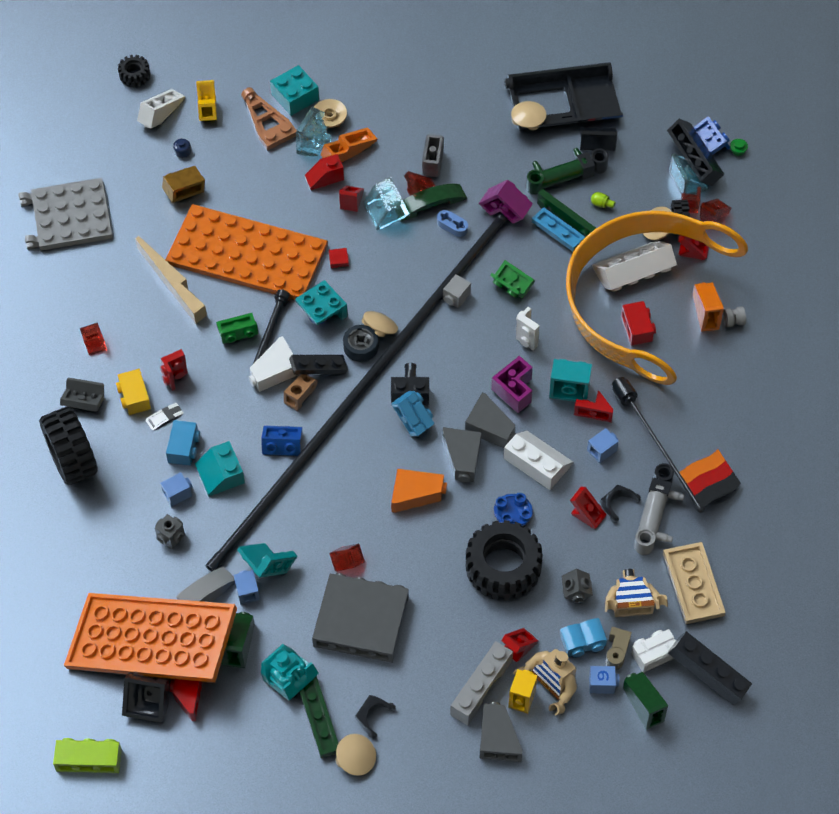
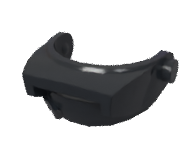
M616 485L608 494L601 498L600 504L610 516V519L613 522H618L619 518L612 510L611 502L617 497L623 496L632 498L638 503L641 500L639 494L621 485Z
M369 695L356 713L355 718L363 730L368 733V736L374 739L378 735L368 725L367 714L369 709L374 706H383L394 712L396 708L393 703H387L381 698Z

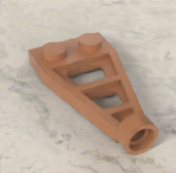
M248 87L242 91L241 97L246 102L257 136L267 151L298 136V131L289 119L259 97L253 88ZM262 106L267 112L257 116L254 110ZM270 118L279 123L268 130H265L262 122Z

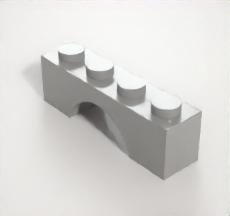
M496 641L451 704V716L467 726L470 724L479 711L481 703L492 684L499 677L503 676L512 663L513 651Z

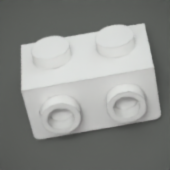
M527 307L524 311H520L516 317V339L524 347L534 351L538 347L540 325L531 320L532 309Z

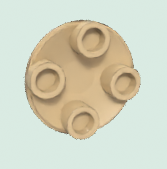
M533 101L518 103L511 111L512 123L529 128L530 130H536L545 121L546 110L542 105Z
M367 311L363 315L362 323L374 329L375 334L380 337H384L386 334H395L398 331L397 324L382 313Z
M360 734L345 736L338 743L336 749V764L351 775L363 776L368 773L376 762V751L372 742Z

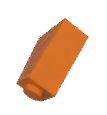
M713 282L694 284L693 299L701 332L719 330L724 307Z
M397 469L391 501L392 512L396 513L440 502L442 494H446L447 491L444 475Z

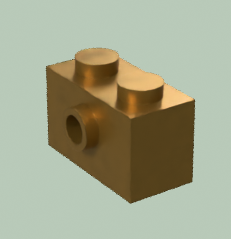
M196 166L184 168L163 176L162 189L172 203L204 192L205 179Z

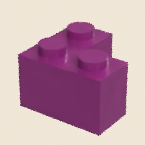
M509 180L489 188L478 203L490 216L501 212L512 223L522 220L533 205L528 197L520 192L515 184Z
M518 356L492 377L491 390L517 413L532 402V390L526 384L532 380L533 367L522 357Z

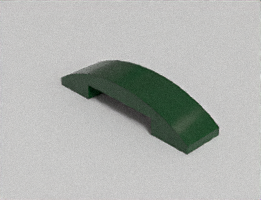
M443 184L427 188L405 198L394 206V210L400 222L417 217V212L448 201L452 205L466 200L467 196L460 184Z

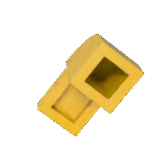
M214 80L196 81L199 121L217 120Z

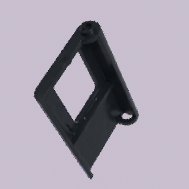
M610 62L508 74L507 78L504 79L505 89L509 90L512 107L519 103L518 95L560 89L565 91L570 111L546 115L545 121L539 125V128L623 117L612 82L613 72ZM517 125L518 130L529 129Z

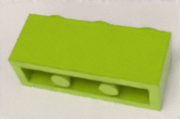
M63 738L62 740H56L53 765L56 772L119 773L122 748L120 743L114 739L96 741L86 738L83 741H77L72 738Z

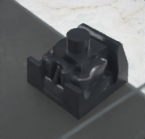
M130 672L124 678L122 716L162 723L168 709L170 680L135 676L133 672Z

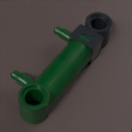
M574 148L573 152L576 160L542 170L537 161H533L534 170L529 171L527 174L526 189L529 193L536 195L544 188L578 177L586 179L594 176V173H604L608 167V152L604 149H595L590 156L588 152L582 154L578 148Z

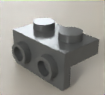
M68 377L66 380V390L60 398V405L97 412L104 401V384Z

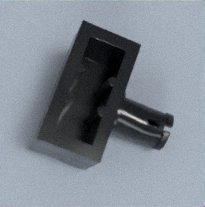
M406 363L404 365L405 377H391V403L406 392L415 391L422 396V404L429 405V377H416V364L411 363L410 370L409 363Z

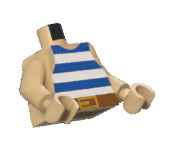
M634 569L623 570V578L616 580V585L610 588L605 598V612L612 609L614 610L615 617L653 614L655 604L656 609H660V605L668 607L667 596L660 594L651 583H647L645 577H635Z
M554 649L552 652H537L525 663V667L523 666L518 669L531 670L534 675H537V680L559 700L557 703L550 704L549 711H553L557 707L555 716L563 714L565 712L564 704L569 702L577 690L575 679L576 667L568 660V654L564 651Z

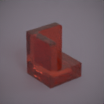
M697 187L696 194H681V200H688L689 212L698 214L701 187Z
M98 322L80 328L88 355L107 350Z
M359 543L343 546L329 553L335 571L352 569L365 562Z

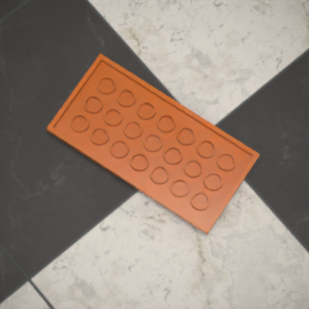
M192 204L165 260L177 268L276 294L279 289L286 290L291 294L290 299L295 300L308 291L327 248L328 241Z
M88 593L64 666L67 669L127 675L133 672V675L215 683L237 612V606L228 603Z

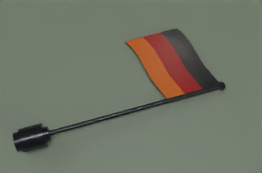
M618 377L612 382L614 394L622 405H631L697 506L699 513L704 512V507L713 500L725 496L739 487L741 482L718 449L710 456L691 463L679 472L634 402L638 394L629 380L625 379V377Z

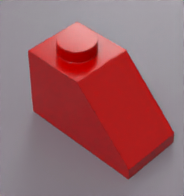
M338 154L320 159L305 174L310 190L344 180V169Z
M172 679L170 692H173L175 701L191 721H196L202 681Z

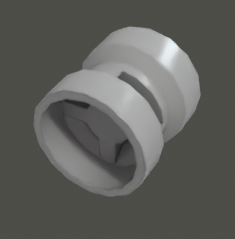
M743 306L736 307L733 310L730 308L724 309L723 319L726 327H732L734 324H746V313Z

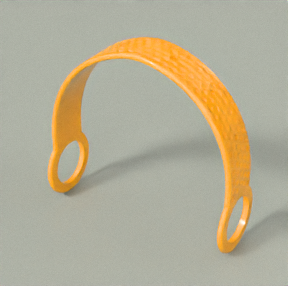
M641 211L626 214L602 224L588 234L575 248L566 274L568 301L577 328L584 339L596 351L611 361L634 370L652 382L671 385L676 382L677 376L666 362L648 352L635 349L630 350L605 339L583 320L575 304L576 286L582 269L603 248L625 237L641 233L664 232L686 236L703 242L714 251L729 257H742L746 255L748 246L736 231L717 222H702L689 216L667 211ZM713 229L727 234L737 243L739 248L728 249L718 245L708 237L706 230ZM634 358H643L656 364L666 373L667 377L657 376L644 370L636 363Z

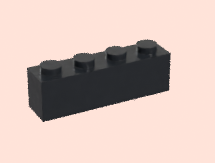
M679 118L667 132L699 181L713 186L724 173L692 124Z
M687 631L678 637L668 651L670 656L732 705L742 700L752 685L749 680Z

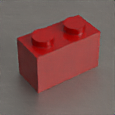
M644 301L622 305L621 317L630 345L653 342L656 327L650 321V309L646 308Z

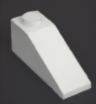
M170 89L141 102L137 121L147 128L160 125L184 101L185 96Z

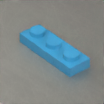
M544 207L532 217L533 224L572 252L585 238L584 235Z

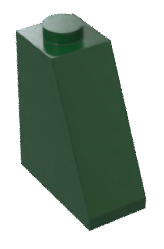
M240 612L235 615L223 655L225 666L246 667L255 625L253 615L247 612Z
M643 672L629 674L624 679L623 690L645 730L663 723L668 708L666 701Z

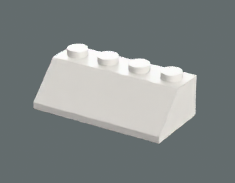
M656 240L592 264V268L604 288L617 291L622 289L623 285L638 283L639 279L652 278L655 276V273L660 271L662 273L670 271L671 267L677 264L672 245Z

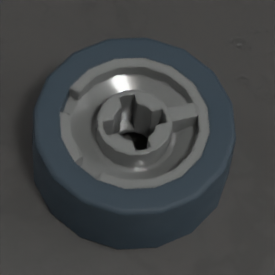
M355 325L349 328L343 337L345 354L350 359L358 362L372 359L379 349L378 335L375 334V330L366 325Z

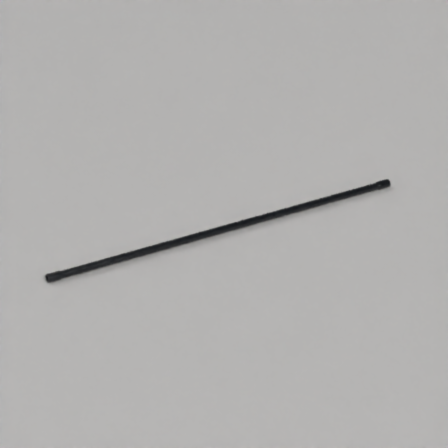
M501 212L220 550L207 562L205 566L209 571L212 572L221 566L228 554L443 297L445 286L456 274L460 276L498 229L508 220Z

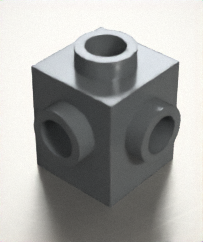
M166 514L155 525L157 540L171 549L185 536L183 522L175 516L171 517Z
M574 569L561 576L564 598L574 603H581L593 596L589 573Z

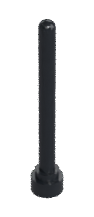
M279 289L275 294L276 305L253 364L266 352L282 307L289 302L291 294L286 290Z

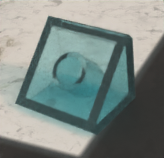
M675 153L671 155L669 172L683 198L709 189L707 184L699 181L684 157Z

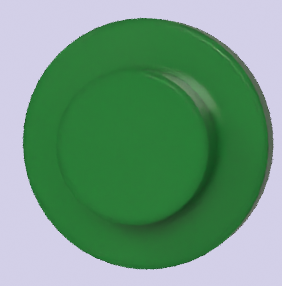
M734 139L730 143V149L734 155L740 156L747 151L748 144L743 139Z

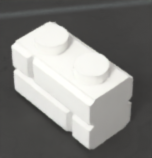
M668 629L665 631L658 630L646 640L641 638L635 641L631 653L640 670L644 673L674 659L668 654V651L676 640Z

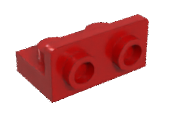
M182 349L161 358L162 366H160V370L163 374L161 377L165 386L169 385L172 391L175 390L174 380L188 374L185 354Z

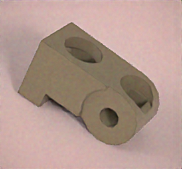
M611 627L609 641L613 642V645L606 655L607 666H615V670L623 666L632 632Z

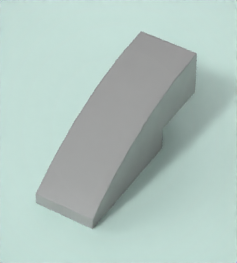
M221 567L189 585L176 596V599L213 602L235 583L234 576L224 567Z

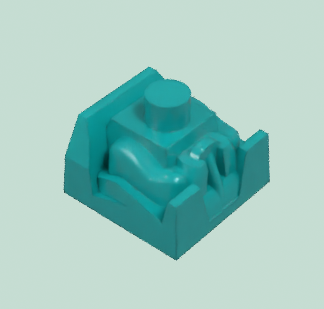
M284 644L278 647L261 663L263 681L288 701L319 674L312 662H307L301 656H298L292 648Z

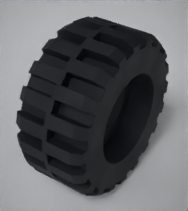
M63 407L40 418L39 423L43 436L64 483L72 485L94 476L98 472L96 460L85 431L72 407Z
M504 520V523L493 521L490 526L488 524L483 525L481 531L476 530L473 533V538H470L468 541L465 565L467 577L470 582H473V587L476 590L481 589V594L488 596V594L492 595V599L498 600V597L510 600L512 596L516 599L521 597L522 592L527 594L531 591V586L534 587L537 584L542 569V547L538 543L537 536L535 534L531 535L529 528H522L518 522L511 524L509 520ZM508 549L517 553L523 560V563L511 571H498L490 567L486 563L485 558L495 550Z

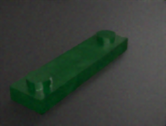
M544 189L538 192L537 204L541 209L543 207L585 237L596 229L595 226Z
M316 676L299 693L320 758L336 754L338 740Z

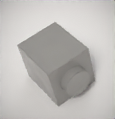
M456 274L443 289V300L447 304L459 308L471 294V282Z

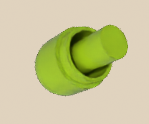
M595 192L591 196V203L599 208H614L616 204L615 201L609 200V196L601 192Z

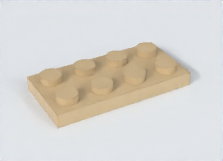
M699 542L663 550V556L685 624L725 616L726 612L703 543Z

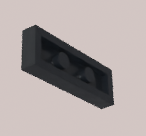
M291 355L289 358L294 375L346 374L348 371L344 355Z

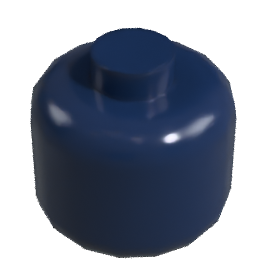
M182 138L176 140L173 144L174 154L179 158L189 156L191 154L190 142Z

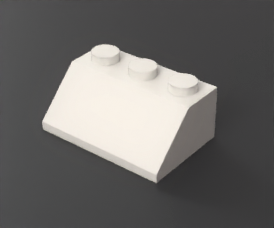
M529 431L517 433L504 447V459L549 490L554 487L574 463Z

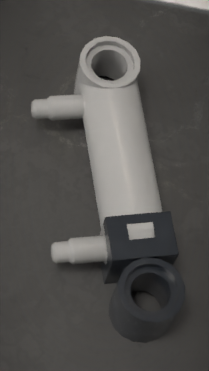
M667 463L659 464L655 468L636 533L634 548L641 555L650 554L654 549L656 540L670 543L673 540L672 536L660 533L658 530L668 498L683 501L685 495L670 490L674 471ZM641 540H646L649 543H643Z

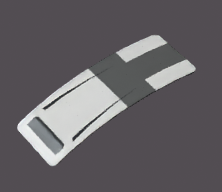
M174 403L148 417L146 422L152 430H155L160 425L182 415L184 412L177 403Z

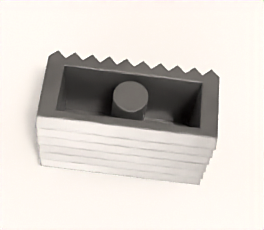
M426 135L422 158V175L440 176L444 151V137L442 135Z

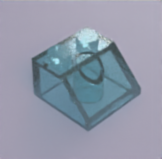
M391 177L375 184L363 201L376 230L409 215Z

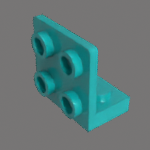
M325 280L295 299L296 303L316 325H319L333 315H338L341 320L348 317L347 303Z
M265 543L239 546L237 549L243 560L250 565L259 578L286 574L298 557L294 551L273 553Z

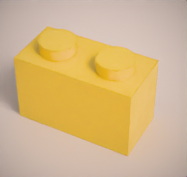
M140 368L117 374L119 382L116 383L118 393H123V398H120L123 409L127 408L129 415L150 410L151 406Z
M517 669L509 693L508 708L529 713L536 693L537 675H534L529 670Z

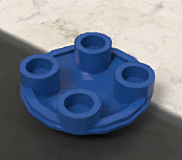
M506 494L496 499L494 515L500 523H504V520H509L511 524L518 522L521 526H524L531 520L533 509L525 494Z

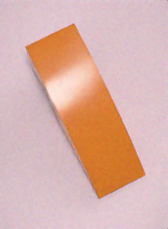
M368 127L339 135L338 141L323 145L321 156L325 158L338 154L340 161L344 162L377 141V137Z

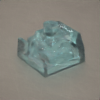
M314 107L310 108L296 131L297 154L318 156L323 145L330 143L332 135L327 133V126H325L322 119L325 112Z

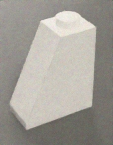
M283 336L279 337L250 367L251 376H248L249 381L253 387L256 386L259 392L298 376L293 374L289 360L293 353Z

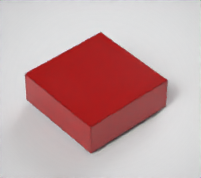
M347 248L329 250L331 268L349 266Z

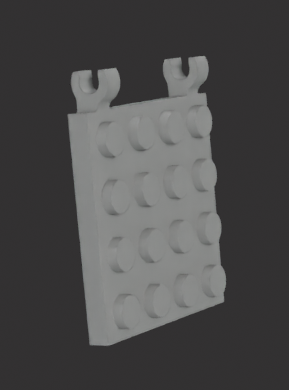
M102 178L31 189V194L27 192L18 193L21 206L33 204L38 236H25L27 249L40 247V251L113 239Z

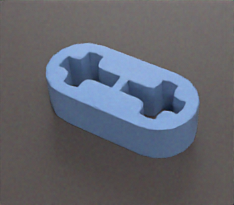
M442 210L437 214V224L439 227L457 237H463L467 234L468 223L466 220L448 210Z

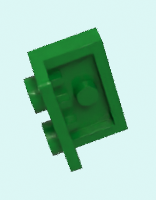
M504 260L495 274H490L494 279L493 283L499 288L506 287L508 289L507 293L514 298L519 296L523 299L535 282L533 278Z
M253 313L216 322L222 344L258 335V327Z

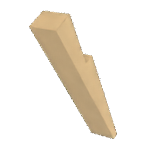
M136 237L135 240L139 252L194 323L197 324L206 317V307L188 290L187 279L141 237Z

